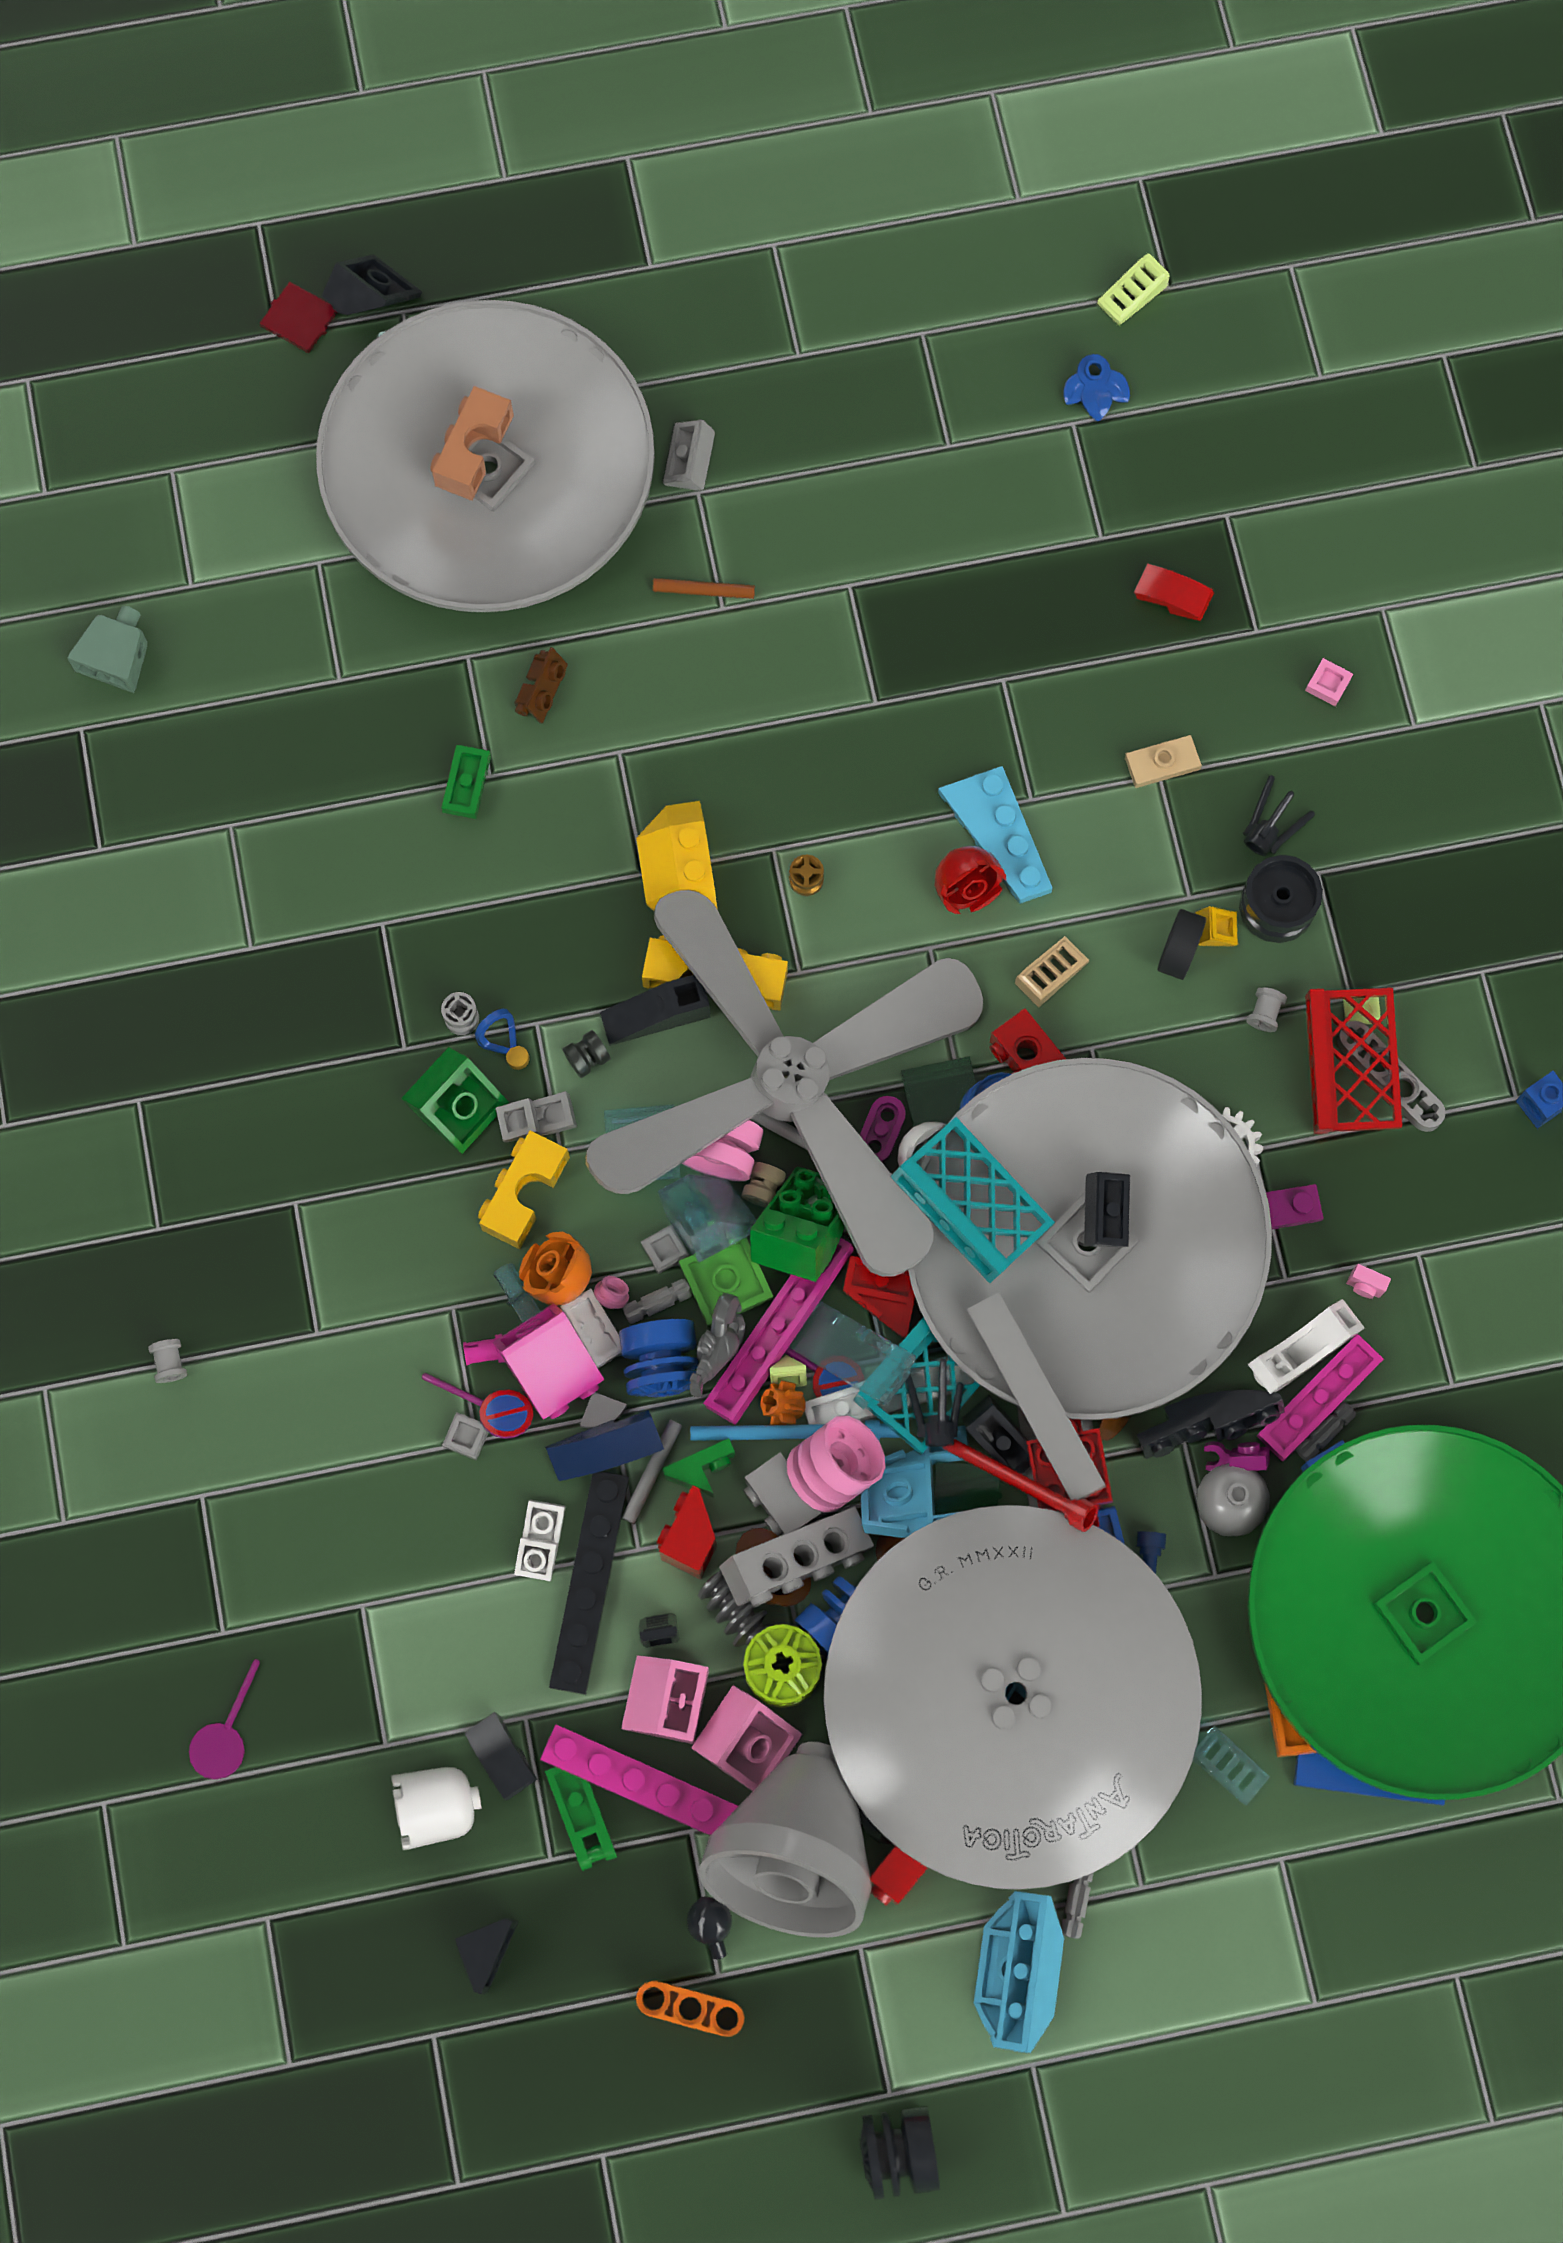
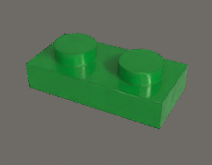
M456 745L441 807L443 813L473 819L477 818L491 759L490 751Z

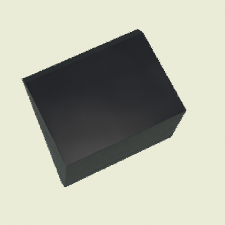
M505 1918L455 1939L474 1992L478 1994H487L518 1925V1921Z

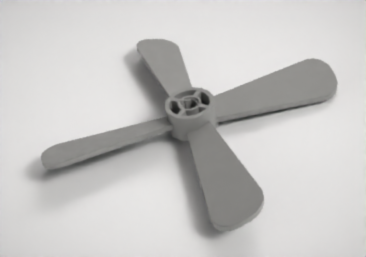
M691 890L676 891L660 898L654 909V920L658 929L747 1042L758 1059L749 1079L596 1138L591 1142L586 1152V1165L589 1172L602 1187L611 1192L629 1194L639 1191L763 1112L775 1120L794 1122L863 1264L872 1273L880 1276H896L917 1265L927 1256L934 1241V1230L930 1220L891 1178L892 1174L824 1091L829 1080L964 1032L975 1025L983 1010V996L970 969L956 959L945 958L937 960L812 1043L801 1037H784L716 906L709 898Z

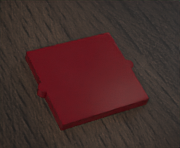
M289 281L279 297L271 301L272 306L261 320L260 327L309 354L321 335L327 334L326 328L338 312L332 308L331 304Z

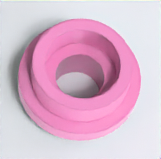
M614 1276L604 1277L594 1288L596 1299L606 1308H623L629 1300V1287L620 1278Z

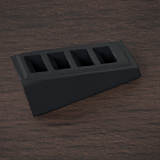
M673 1613L645 1617L639 1621L640 1640L645 1648L678 1643L680 1640L676 1616Z

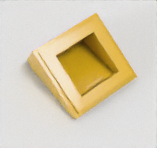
M1211 906L1195 912V914L1206 918L1199 946L1238 945L1237 912Z

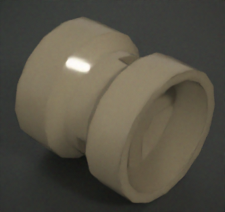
M754 1162L751 1180L749 1184L744 1186L741 1194L742 1198L750 1203L766 1208L776 1195L778 1187L783 1185L786 1173L772 1165Z

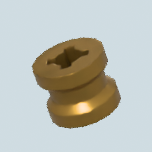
M808 854L800 855L793 860L789 869V881L794 892L802 896H811L819 892L824 881V868L821 861L815 856Z

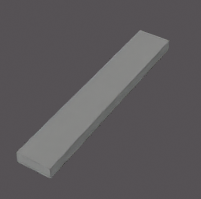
M1000 1292L968 1308L967 1310L1069 1498L1071 1500H1080L1106 1487Z

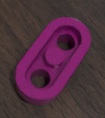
M892 1096L880 1097L872 1104L860 1133L861 1138L868 1146L876 1143L881 1147V1150L875 1153V1155L882 1163L889 1159L905 1121L906 1112L904 1105L899 1099ZM891 1112L894 1115V1119L886 1122L881 1118V1114Z

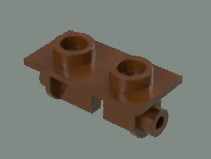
M550 647L549 651L541 650L539 654L534 656L526 678L529 681H535L534 685L523 683L514 702L516 713L527 716L530 712L542 724L547 712L552 707L553 698L560 682L565 676L568 665L553 647Z

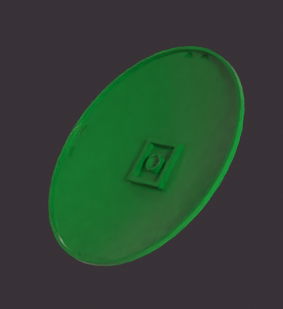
M1407 1425L1365 1434L1340 1445L1307 1468L1285 1491L1273 1508L1261 1532L1254 1552L1248 1588L1249 1628L1253 1650L1261 1675L1275 1703L1299 1736L1332 1765L1363 1783L1386 1792L1428 1800H1457L1487 1795L1520 1783L1550 1765L1563 1753V1485L1528 1456L1503 1442L1480 1433L1439 1425ZM1420 1603H1427L1432 1607L1434 1618L1430 1623H1423L1417 1618L1416 1608Z

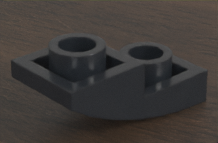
M496 1712L465 1732L479 1761L506 1801L537 1780L523 1751L515 1745L501 1716Z

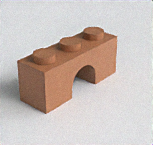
M476 386L473 387L469 397H463L458 410L459 417L455 425L451 424L448 427L444 438L445 446L441 453L435 454L430 466L436 487L473 501L486 474L483 457L468 450L474 442L482 439L500 444L514 417L511 400Z

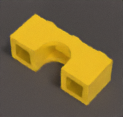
M531 1130L525 1139L520 1137L515 1144L511 1154L514 1157L509 1169H502L495 1182V1187L498 1188L492 1200H485L478 1213V1218L481 1219L479 1224L482 1231L519 1250L537 1219L533 1210L523 1206L518 1201L520 1190L530 1182H542L554 1188L570 1158L567 1148Z

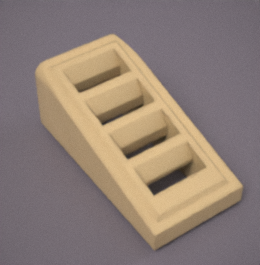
M1064 936L1026 967L1016 977L1015 984L1040 1007L1089 963V959ZM1065 949L1077 962L1071 965L1059 952ZM1055 958L1066 971L1061 973L1050 960ZM1044 966L1056 977L1054 981L1041 970ZM1034 975L1046 985L1044 989L1032 979Z

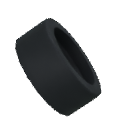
M1184 909L1179 910L1157 969L1159 972L1181 980L1185 978L1206 923L1205 917Z

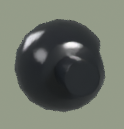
M700 1897L691 1906L687 1914L688 1930L691 1936L698 1942L709 1945L714 1960L722 1959L727 1956L723 1940L727 1937L732 1927L731 1912L726 1905L718 1902L713 1897Z

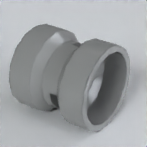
M463 992L452 993L444 999L441 1005V1013L447 1028L456 1035L472 1033L479 1024V1013L474 999Z

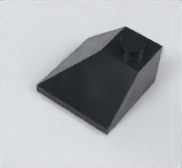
M372 254L336 262L322 297L332 304L331 306L336 312L350 315L420 298L422 291Z

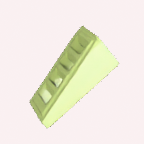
M1147 253L1097 301V304L1120 326L1168 286L1170 275L1158 261ZM1136 280L1145 288L1144 291L1134 283ZM1125 289L1135 297L1134 300L1124 292ZM1115 297L1126 306L1124 310L1113 301Z

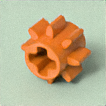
M781 1381L780 1384L771 1383L770 1388L764 1391L760 1402L763 1416L771 1417V1425H786L787 1423L795 1425L796 1420L803 1415L806 1402L803 1392L795 1391L796 1383Z

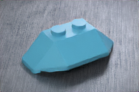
M1014 1891L1010 1895L1009 1900L998 1909L984 1926L974 2005L983 2025L991 2036L990 2040L993 2047L1031 2053L1054 2017L1064 1936L1051 1896Z

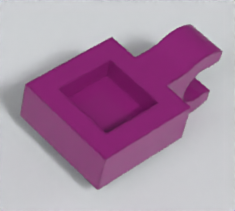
M1217 1441L1208 1442L1204 1446V1451H1214L1219 1455L1218 1461L1206 1463L1207 1471H1212L1214 1468L1228 1463L1229 1467L1234 1466L1247 1471L1267 1470L1270 1463V1448L1260 1447V1444L1257 1442L1240 1443L1238 1448H1233L1232 1450H1228L1222 1443Z

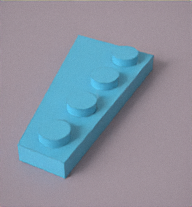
M1003 766L938 788L939 796L953 810L954 816L962 827H965L975 840L976 846L991 852L998 860L1006 874V881L1004 879L1002 881L1019 904L1052 893V885Z

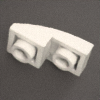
M529 1500L514 1575L551 1581L566 1506Z

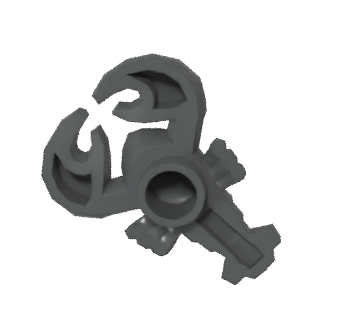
M723 1293L718 1298L713 1312L711 1332L707 1330L700 1338L697 1347V1360L700 1363L696 1374L692 1373L689 1387L690 1393L694 1397H702L703 1384L714 1378L728 1361L732 1362L743 1345L745 1322L743 1316L738 1314L742 1312V1306L739 1298L735 1295Z

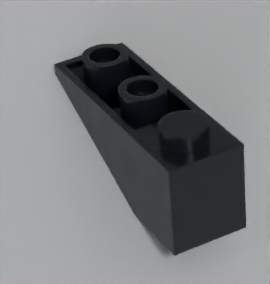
M695 975L666 982L600 1012L609 1046L711 1018L710 1005L705 988Z

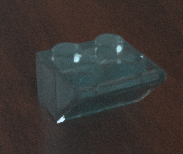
M688 1174L658 1190L666 1217L699 1263L749 1236L751 1227L757 1221L727 1179Z

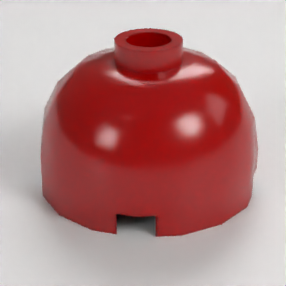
M964 846L953 849L941 860L935 873V888L947 911L961 914L959 909L970 907L969 910L975 912L989 905L1000 895L1003 890L1000 883L1002 879L1006 881V874L991 852L978 846Z

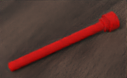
M955 1438L953 1446L942 1447L953 1455L1064 1513L1069 1525L1082 1532L1089 1530L1097 1517V1505L1084 1498L1070 1500Z

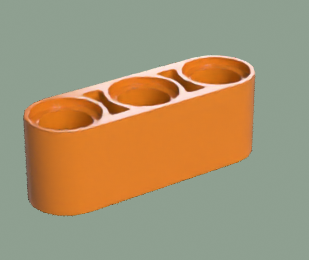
M661 1981L644 1983L636 1995V2003L642 2013L650 2017L728 2037L735 2035L744 2024V2013L737 2003ZM650 1987L661 1989L665 1997L662 2007L657 2010L647 2008L643 2001L644 1993ZM687 1997H694L701 2004V2013L696 2019L688 2020L680 2012V2004ZM731 2007L737 2012L738 2023L734 2028L725 2030L718 2025L716 2016L721 2008Z

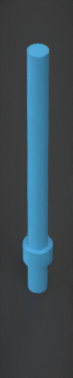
M865 1420L864 1425L871 1429L879 1442L880 1438H901L887 1425L880 1423V1420ZM825 1424L690 1426L691 1441L726 1440L728 1438L730 1440L807 1439Z

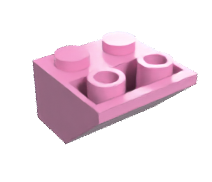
M637 1655L621 1729L694 1744L709 1668L671 1659Z

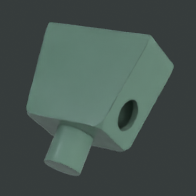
M122 606L116 620L103 615L96 616L68 656L74 671L134 693L147 649V640L143 632L135 628L141 614L131 607Z

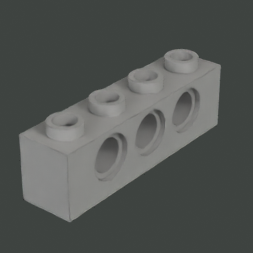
M854 1506L735 1554L719 1567L737 1606L739 1607L751 1602L752 1606L756 1607L773 1598L772 1592L782 1589L783 1593L787 1594L804 1585L802 1580L812 1576L816 1582L833 1574V1567L843 1564L844 1568L847 1569L865 1560L863 1554L874 1545L868 1533H864L862 1520ZM824 1541L832 1546L833 1553L827 1550ZM794 1553L801 1557L803 1566L796 1562ZM763 1566L770 1569L773 1579L766 1576Z

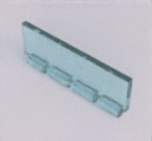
M819 1301L789 1346L794 1352L887 1406L913 1372L910 1368L916 1359L914 1354L897 1344H892L890 1340L876 1332L866 1329L864 1325L844 1314L841 1315L838 1310L822 1301Z

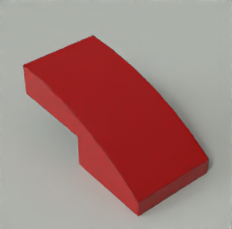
M1147 564L1134 593L1139 600L1167 606L1170 614L1201 621L1214 591L1189 577Z

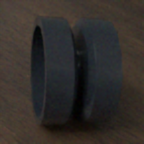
M1278 855L1266 858L1254 867L1242 890L1239 910L1243 923L1252 934L1264 941L1283 943L1295 940L1307 931L1321 906L1323 888L1320 878L1310 864L1297 857Z

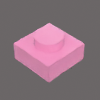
M1323 658L1305 691L1336 707L1353 673Z
M1357 1264L1351 1271L1346 1284L1353 1286V1291L1358 1295L1373 1299L1374 1296L1380 1298L1386 1292L1391 1278Z

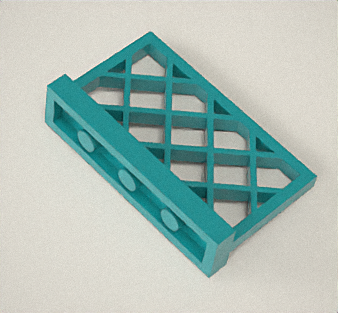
M957 1117L952 1119L891 1175L895 1183L989 1284L1055 1223ZM952 1130L963 1139L964 1152L946 1150V1135ZM939 1142V1150L932 1149ZM923 1156L939 1157V1174L926 1173L917 1161ZM946 1157L964 1159V1176L946 1175ZM970 1159L982 1160L988 1166V1178L970 1177ZM946 1182L964 1183V1201L951 1200L946 1194ZM970 1184L988 1185V1203L970 1202ZM995 1186L1007 1187L1013 1193V1205L995 1204ZM971 1209L988 1210L989 1228L976 1227L971 1221ZM995 1211L1013 1212V1230L995 1228ZM1020 1213H1032L1042 1225L1036 1231L1020 1230ZM995 1235L1013 1237V1252L1007 1258L996 1248ZM1020 1237H1025V1238H1027V1239L1020 1245Z
M924 1317L853 1399L863 1410L867 1408L920 1455L927 1449V1446H925V1440L921 1443L910 1433L909 1419H915L914 1413L908 1414L906 1397L908 1390L905 1386L904 1373L908 1369L924 1368L925 1387L915 1388L917 1393H926L928 1412L923 1413V1417L928 1418L930 1415H938V1412H933L932 1393L939 1392V1386L931 1387L929 1367H939L940 1361L929 1362L927 1346L931 1342H938V1340L931 1332ZM922 1353L923 1362H915ZM948 1355L947 1366H949L951 1386H947V1392L951 1391L953 1405L957 1387L955 1366L958 1365ZM899 1380L900 1389H891ZM976 1381L972 1384L964 1385L963 1391L965 1393L962 1395L961 1407L980 1386ZM885 1395H901L902 1414L889 1415L878 1404ZM952 1408L946 1411V1415L951 1417ZM896 1420H903L904 1427L901 1426Z

